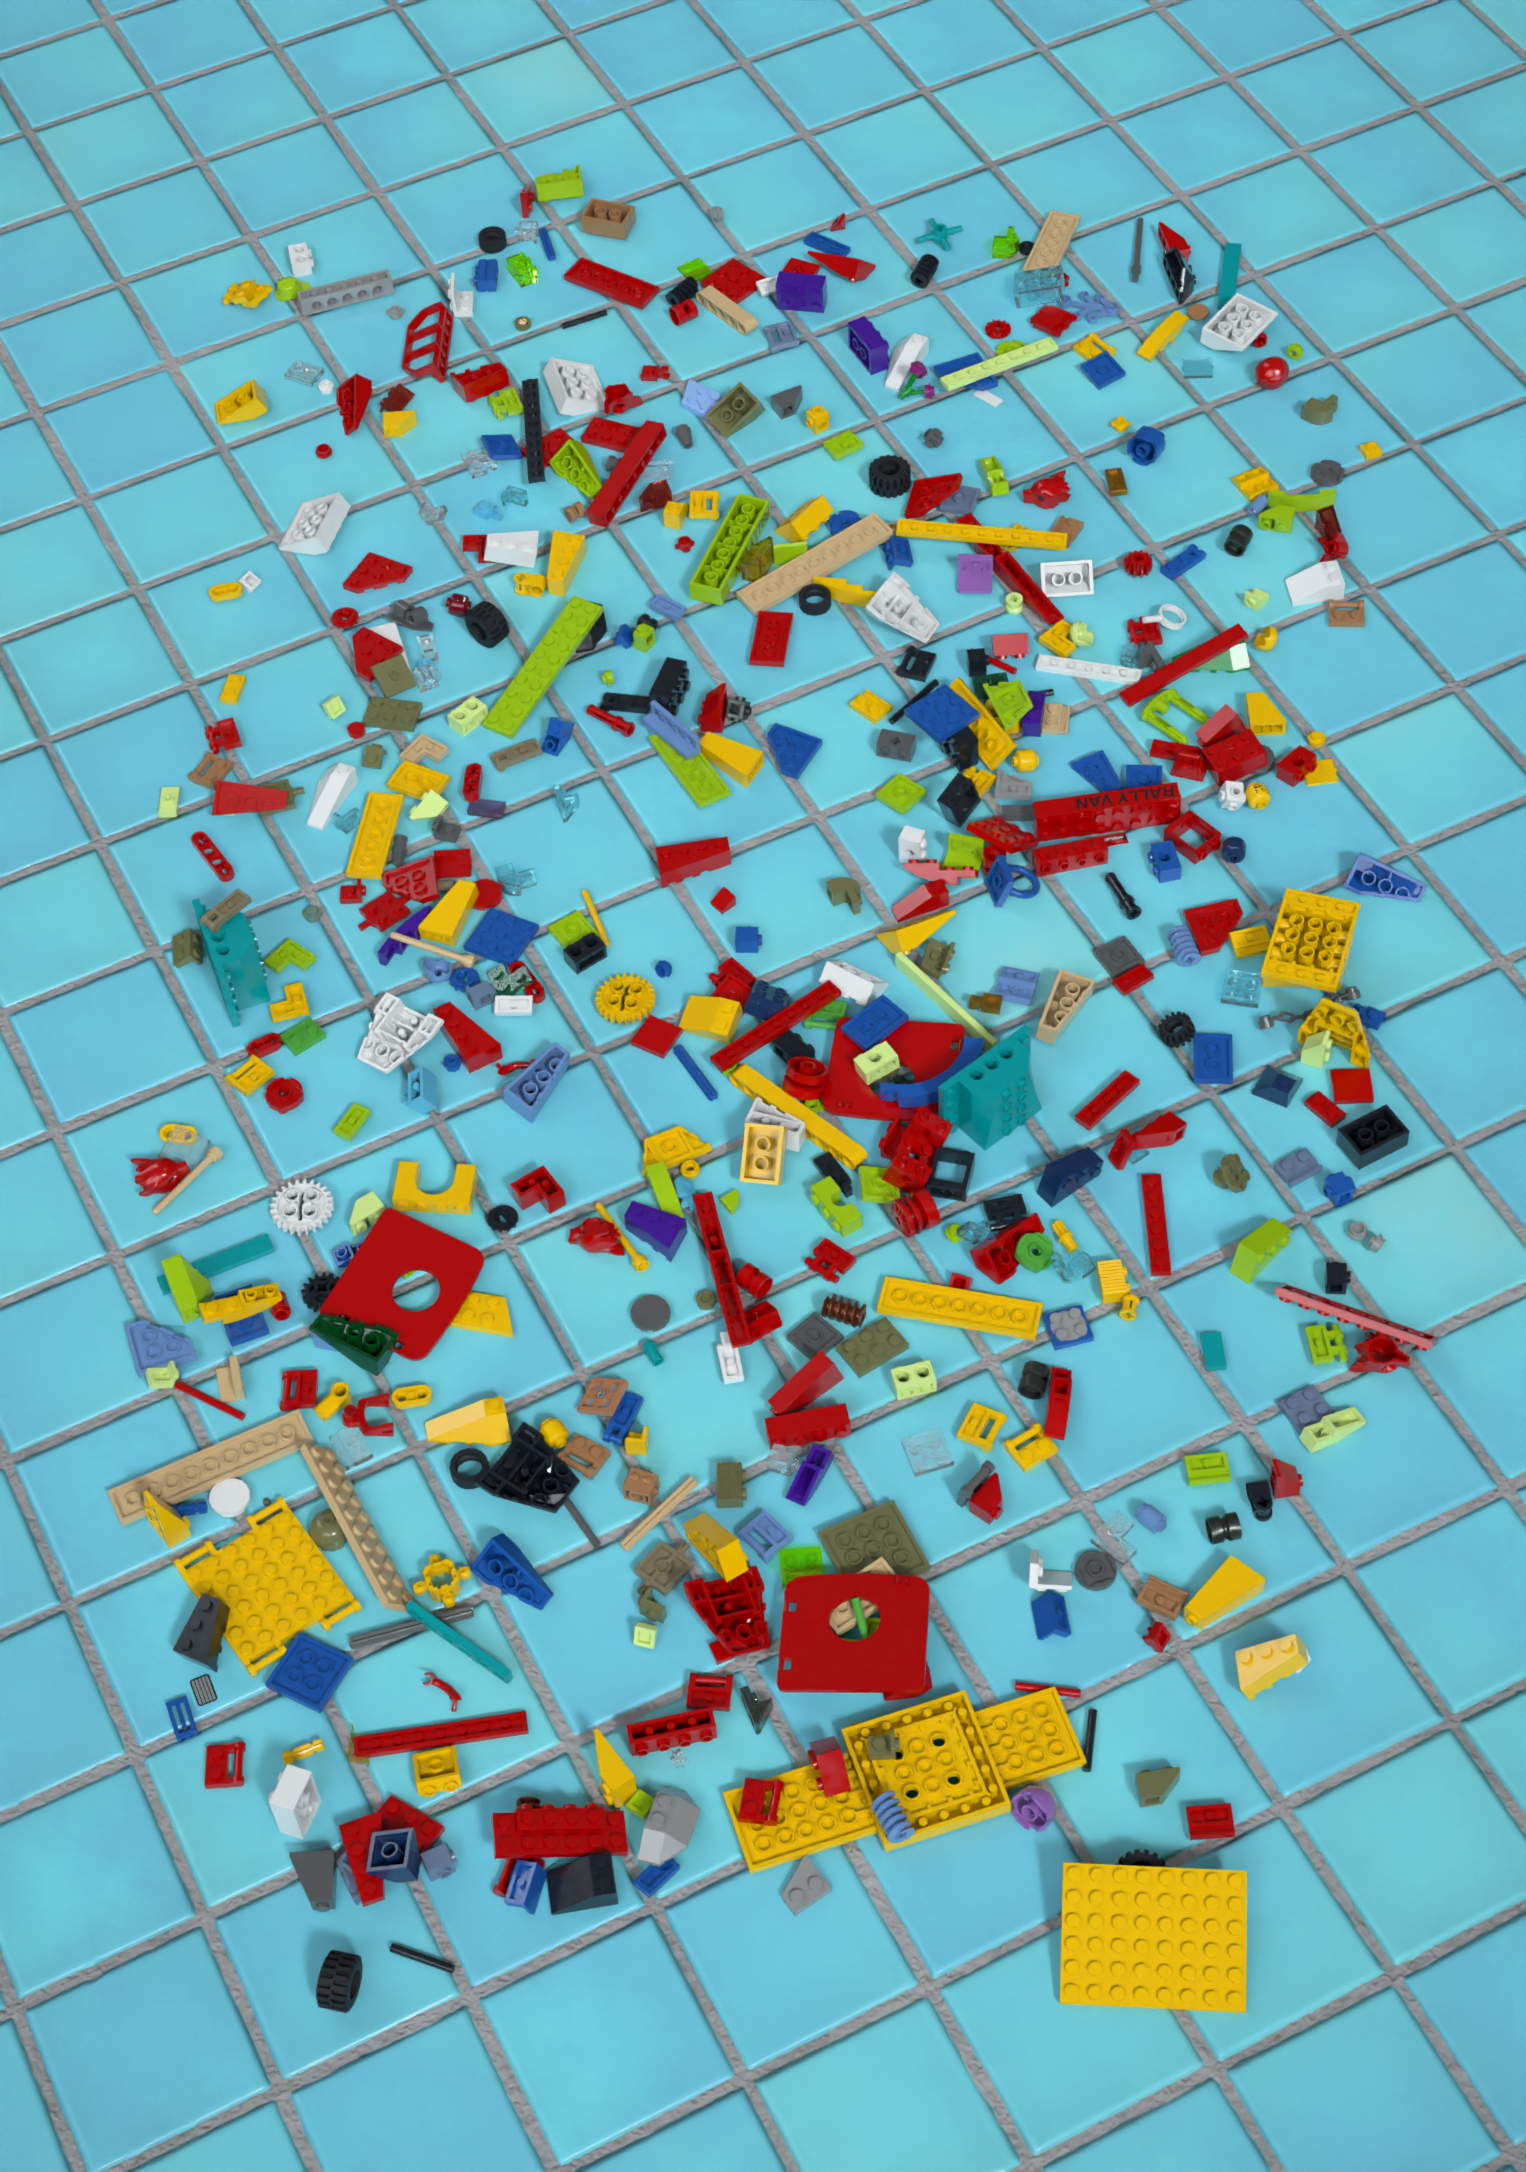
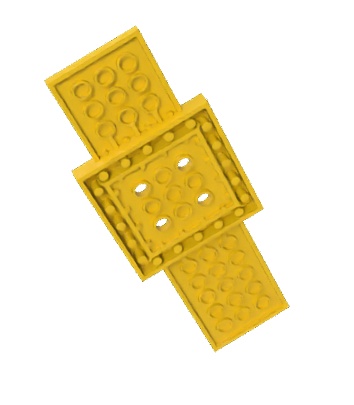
M1055 1686L976 1712L972 1708L966 1690L841 1729L842 1740L847 1750V1753L843 1754L851 1791L825 1797L822 1791H818L815 1778L819 1777L818 1771L813 1770L812 1764L764 1779L769 1781L781 1780L785 1783L784 1791L781 1792L777 1826L738 1822L744 1786L723 1792V1798L750 1874L876 1833H878L884 1852H888L1011 1812V1802L1006 1791L1083 1767L1087 1761ZM890 1730H894L895 1737H899L900 1751L895 1752L902 1753L903 1757L900 1760H869L868 1736L890 1735ZM935 1739H943L945 1744L938 1747L933 1744V1741ZM950 1777H958L960 1782L952 1785L948 1782V1779ZM767 1790L762 1815H767L769 1812L772 1791ZM910 1790H915L918 1796L909 1798L906 1796V1793ZM887 1791H894L896 1793L894 1798L900 1800L898 1805L903 1806L902 1813H906V1820L912 1823L909 1828L915 1829L914 1834L909 1839L899 1843L888 1841L883 1827L879 1824V1820L871 1808L873 1801Z

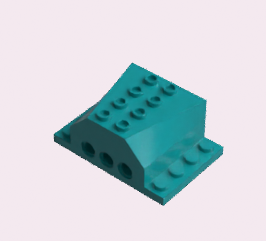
M199 898L194 899L192 904L204 947L233 1028L240 1026L238 1019L241 1017L240 1010L271 1001L265 981L268 978L265 969H262L265 966L262 957H260L262 955L257 945L258 940L256 934L251 932L253 931L251 920H246L245 914L239 912L222 925L217 933H213L209 930L208 926L205 927L200 923L201 917L211 909L206 910L205 904L201 905Z
M1026 1024L938 1086L939 1117L954 1124L950 1134L955 1133L960 1128L984 1151L1003 1137L1009 1136L1014 1129L1024 1125L1029 1118L1042 1110L1031 1072V1028Z

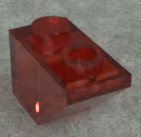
M666 479L650 483L639 497L640 512L665 507L668 501L673 502L672 492Z

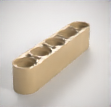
M711 285L696 293V299L703 307L742 335H747L758 328V322L753 315Z

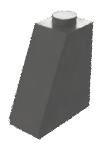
M335 1851L290 1852L291 1862L312 1909L318 1912L336 1909L337 1856Z

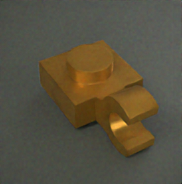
M984 993L983 997L970 995L968 1008L972 1010L981 1008V1012L999 1015L1003 995Z

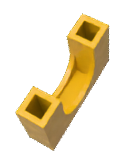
M399 1161L392 1197L395 1210L401 1212L472 1214L478 1181L476 1165L457 1164L452 1186L443 1193L431 1195L418 1189L421 1177L419 1162Z

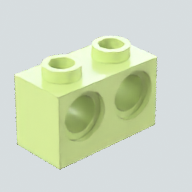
M472 696L447 715L449 727L465 737L482 724L488 715L487 705Z
M930 1360L918 1361L915 1364L898 1366L890 1370L891 1383L897 1401L937 1391V1380Z

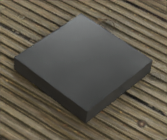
M1125 935L1093 950L1094 957L1112 979L1123 975L1141 963L1145 964L1144 958Z
M814 1312L790 1332L786 1339L811 1360L820 1351L826 1355L844 1339V1336Z

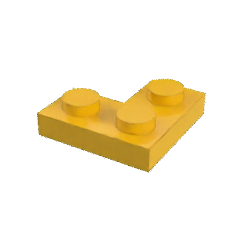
M1063 619L1039 637V643L1060 657L1066 658L1076 650V645L1067 639L1070 637L1072 625Z
M302 982L284 986L286 1001L269 1004L273 1023L310 1014Z

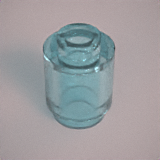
M1129 642L1123 647L1120 657V664L1123 667L1134 668L1137 665L1140 649L1136 643Z

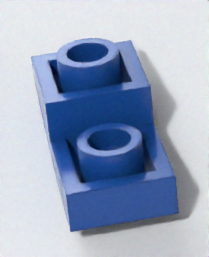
M364 1240L352 1246L348 1242L331 1251L338 1268L349 1265Z

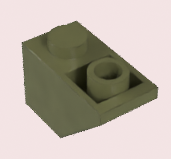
M1167 1766L1161 1770H1143L1136 1773L1135 1786L1140 1808L1164 1803L1179 1782L1180 1767L1173 1768L1172 1766Z

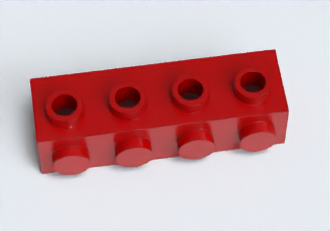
M1104 836L1032 849V865L1037 877L1108 864V847Z
M846 1403L765 1418V1429L770 1450H781L789 1446H802L810 1442H822L826 1439L843 1438L851 1435V1423Z
M712 1707L626 1725L632 1756H645L650 1752H664L673 1747H687L692 1743L710 1742L718 1738Z

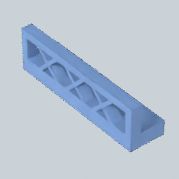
M655 700L650 702L651 713L642 718V723L685 760L688 761L701 753L700 737Z

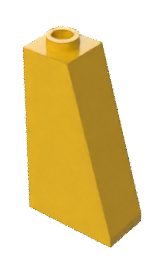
M708 731L704 737L700 738L701 752L706 759L744 787L749 786L764 765L763 751Z
M459 879L418 927L420 937L455 947L479 895L476 883Z
M1230 1555L1184 1607V1619L1189 1625L1196 1626L1202 1630L1261 1593L1265 1589L1266 1578Z

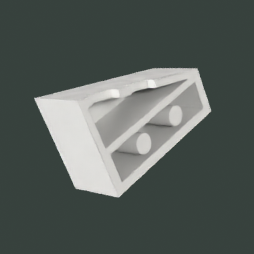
M539 530L487 534L484 560L534 568Z
M756 1097L744 1121V1133L745 1123L788 1127L786 1149L800 1152L805 1141L806 1123L787 1112L785 1114L776 1110L774 1105L768 1106L762 1102L761 1098Z

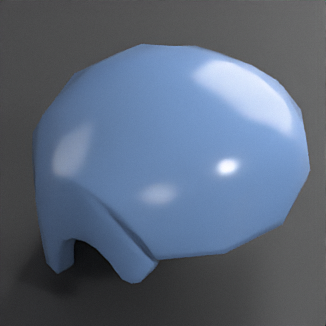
M430 957L423 964L424 973L431 982H444L452 976L453 967L450 962L443 958L436 961L433 957Z

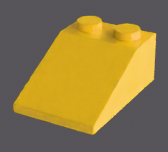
M254 379L214 403L217 423L219 425L256 419L268 411L265 391Z
M690 995L678 1027L687 1033L730 1044L741 1019L743 1009L740 1002L721 997Z
M597 1728L594 1730L602 1782L600 1787L604 1792L602 1797L608 1806L612 1804L617 1811L626 1805L637 1792L635 1776Z

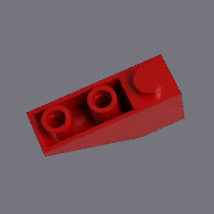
M1168 1111L1132 1135L1137 1142L1133 1150L1172 1146L1184 1137L1188 1123Z

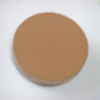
M1194 304L1187 309V315L1192 320H1204L1209 315V309L1205 305Z

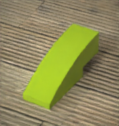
M996 457L979 459L984 479L992 496L1009 494L1008 480L1004 476L1003 468Z
M664 1161L646 1166V1177L652 1188L659 1210L684 1218Z

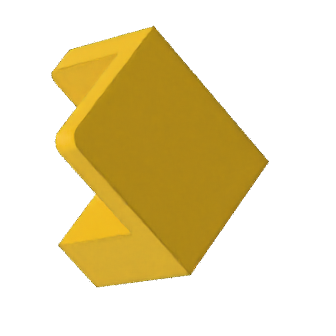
M644 1426L643 1433L629 1432L628 1438H625L626 1454L647 1456L650 1442L648 1426Z

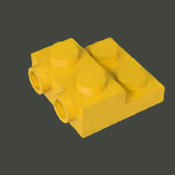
M455 1745L412 1754L419 1796L432 1797L438 1792L446 1791L451 1793L455 1792L457 1788L463 1787Z

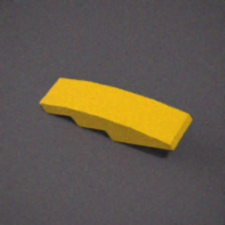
M1178 311L1173 312L1146 339L1136 352L1137 356L1151 363L1158 352L1162 353L1168 343L1172 344L1189 320V317Z
M813 576V584L826 586L830 590L832 599L865 607L877 592L863 590V585L848 584L847 579Z

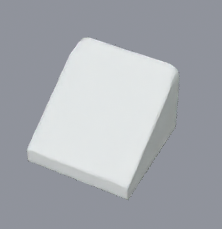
M250 570L238 581L242 585V589L251 593L262 582Z

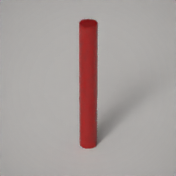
M989 656L990 664L1013 675L1016 674L1017 668Z
M1018 1681L1015 1684V1690L1038 1692L1054 1687ZM1055 1686L1059 1696L1081 1697V1689Z

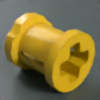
M1126 1294L1122 1297L1123 1306L1119 1311V1316L1125 1321L1136 1320V1308L1140 1304V1299L1135 1295Z

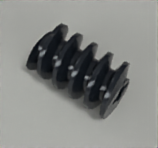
M924 254L910 275L911 282L917 288H926L937 271L939 261L935 256Z
M686 277L666 294L667 302L674 306L688 298L693 299L696 293L699 292L698 283L693 277Z

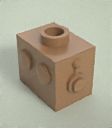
M631 1467L623 1484L624 1499L652 1506L659 1492V1475L649 1470H639Z

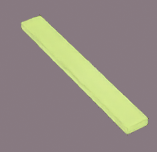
M1047 337L940 378V383L948 391L1057 351L1058 345L1051 337Z
M902 952L895 954V966L957 1024H961L972 1038H984L986 1051H989L998 1044L996 1038Z

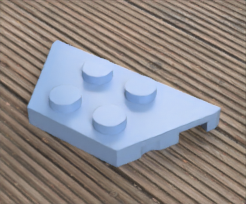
M690 379L681 406L687 411L708 420L704 415L724 396Z

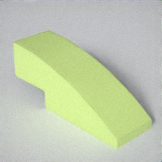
M1354 1406L1323 1416L1321 1422L1304 1427L1299 1439L1310 1453H1313L1345 1438L1365 1425L1367 1421Z

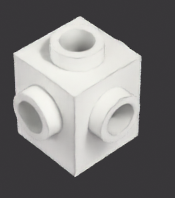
M1225 781L1218 794L1221 808L1235 811L1245 803L1246 794L1244 793L1243 782Z

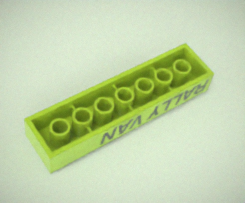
M738 493L689 583L690 599L720 606L723 605L771 516L770 500Z

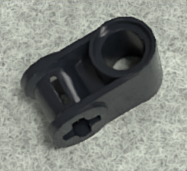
M1268 1480L1246 1483L1247 1497L1250 1501L1254 1517L1261 1522L1268 1521L1272 1517L1273 1506Z

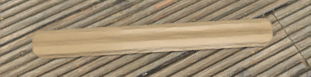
M689 1476L620 1541L621 1548L629 1551L698 1485L697 1480Z

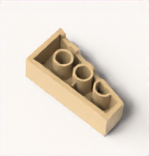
M1060 969L1040 1019L1035 1039L1054 1044L1093 994L1096 980Z

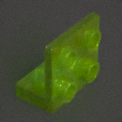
M820 1546L779 1550L782 1589H785L790 1580L796 1577L824 1574Z

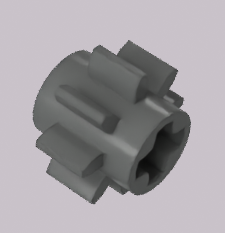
M929 428L923 436L926 440L924 444L929 448H938L944 440L941 436L943 432L938 428Z

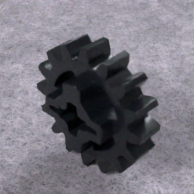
M325 1272L322 1273V1276H318L316 1273L314 1279L309 1277V1284L304 1283V1289L301 1290L302 1299L307 1308L313 1307V1311L316 1313L340 1278L338 1276L334 1278L333 1273L326 1276Z

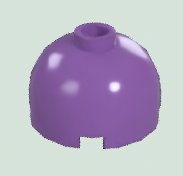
M1039 1786L1025 1787L1015 1794L1011 1800V1804L1013 1803L1014 1807L1012 1810L1013 1816L1027 1830L1031 1827L1036 1829L1035 1832L1044 1831L1055 1817L1056 1804L1053 1797L1048 1791Z

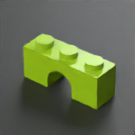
M831 1176L810 1186V1201L814 1206L817 1205L822 1216L831 1222V1226L836 1233L839 1232L842 1237H845L863 1227L862 1215L852 1202L845 1206L835 1205V1203L841 1201V1189Z

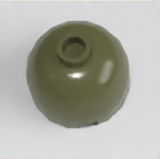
M325 1509L314 1516L310 1524V1535L314 1543L323 1551L334 1552L342 1549L348 1540L332 1510Z

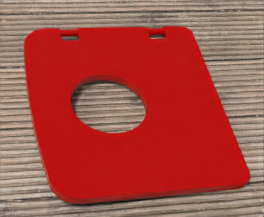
M853 1017L839 1018L836 1023L823 1094V1107L832 1115L850 1118L894 1121L898 1117L900 1122H909L918 1107L899 1108L898 1101L888 1102L881 1100V1097L876 1095L855 1071L853 1059L859 1054L865 1053V1051L841 1032V1026ZM906 1021L879 1044L887 1041L898 1055L899 1064L908 1067L914 1075V1083H919L940 1075L956 1061L962 1051L965 1029L961 1024ZM952 1043H958L957 1050L951 1049ZM939 1102L921 1106L939 1116Z
M385 1209L321 1306L320 1314L336 1317L343 1315L350 1319L349 1322L357 1323V1321L364 1322V1325L374 1327L376 1324L382 1325L399 1334L397 1342L403 1344L401 1350L395 1347L393 1352L411 1361L422 1360L433 1350L459 1313L484 1267V1257L481 1251L395 1209ZM411 1271L428 1272L438 1280L440 1285V1293L435 1303L422 1311H407L398 1306L393 1298L395 1283L401 1276Z
M866 1573L799 1576L790 1580L786 1585L784 1593L779 1666L777 1671L778 1689L782 1692L810 1693L921 1692L925 1687L930 1590L927 1582L917 1576ZM858 1597L861 1600L872 1603L879 1610L881 1620L879 1627L870 1637L860 1641H847L834 1634L830 1627V1618L833 1611L840 1604ZM789 1603H796V1611H789ZM784 1661H791V1670L784 1669Z

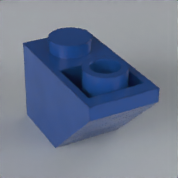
M551 717L542 745V751L558 756L570 740L575 723L560 717Z

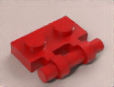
M1144 616L1139 617V622H1134L1133 619L1127 621V631L1130 633L1129 639L1133 648H1139L1140 642L1143 641L1145 646L1148 641H1152L1154 645H1161L1163 643L1158 622L1143 623L1142 618Z
M233 717L216 722L217 727L215 728L211 726L205 727V736L209 740L210 750L214 754H219V748L224 746L225 751L242 746Z
M733 957L718 966V975L712 972L708 976L715 987L719 986L729 972L750 987L753 986L756 977Z
M825 1238L813 1250V1255L816 1258L813 1260L807 1257L804 1261L810 1270L823 1275V1279L837 1284L840 1277L835 1275V1273L838 1271L845 1275L856 1263V1257ZM825 1262L830 1267L826 1269L821 1264Z

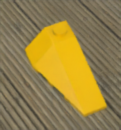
M956 910L944 911L925 917L924 921H913L908 923V925L891 928L876 935L892 954L902 952L906 955L911 953V949L918 947L954 916Z
M148 1490L143 1492L144 1506L146 1507L144 1511L147 1519L170 1549L191 1536L189 1530L191 1524L185 1515L181 1517L174 1508Z

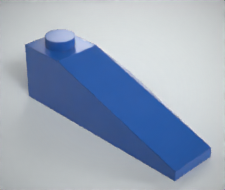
M1360 851L1343 887L1360 895L1420 902L1428 885Z
M504 1533L491 1538L470 1567V1570L484 1583L490 1586L494 1585L500 1588L502 1592L510 1593L518 1597L520 1601L539 1610H542L554 1595L520 1548Z

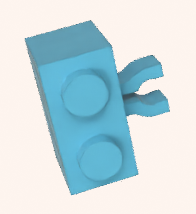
M423 1066L409 1072L408 1089L402 1091V1095L406 1099L402 1100V1104L411 1106L422 1115L436 1109L437 1076Z

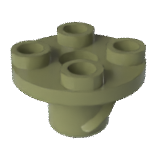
M1234 1153L1225 1155L1222 1158L1221 1168L1217 1167V1170L1213 1172V1180L1218 1187L1223 1189L1229 1187L1233 1192L1239 1193L1246 1189L1247 1181L1250 1180V1174L1248 1170L1244 1169L1240 1156Z

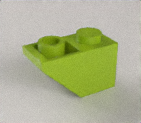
M1277 505L1260 513L1257 529L1291 534L1295 521L1296 507Z

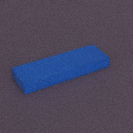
M813 231L803 239L805 245L826 254L846 257L851 252V247Z

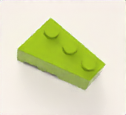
M1272 1217L1239 1242L1229 1272L1249 1285L1279 1252L1289 1245L1292 1229Z

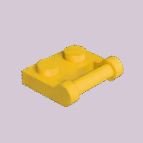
M1095 332L1090 333L1086 339L1073 346V351L1086 361L1103 353L1093 343H1096L1111 356H1114L1117 351L1115 347L1109 346L1101 340Z
M717 490L690 491L689 518H710L713 521H717L720 517L718 511L720 492ZM707 499L712 500L711 510H707Z
M251 1055L246 1063L232 1074L226 1075L224 1079L228 1085L233 1086L244 1096L248 1097L271 1079L275 1072L257 1056Z
M974 1402L957 1433V1439L980 1447L984 1452H991L993 1448L992 1443L1001 1426L1005 1425L1008 1418L1001 1412ZM989 1420H994L995 1422L986 1439L980 1438Z
M1038 1422L1032 1424L1030 1429L1012 1440L1008 1439L1002 1443L1006 1452L1024 1473L1058 1453V1447L1048 1437H1043L1044 1431ZM1034 1435L1038 1437V1439L1017 1451L1015 1449L1016 1446Z

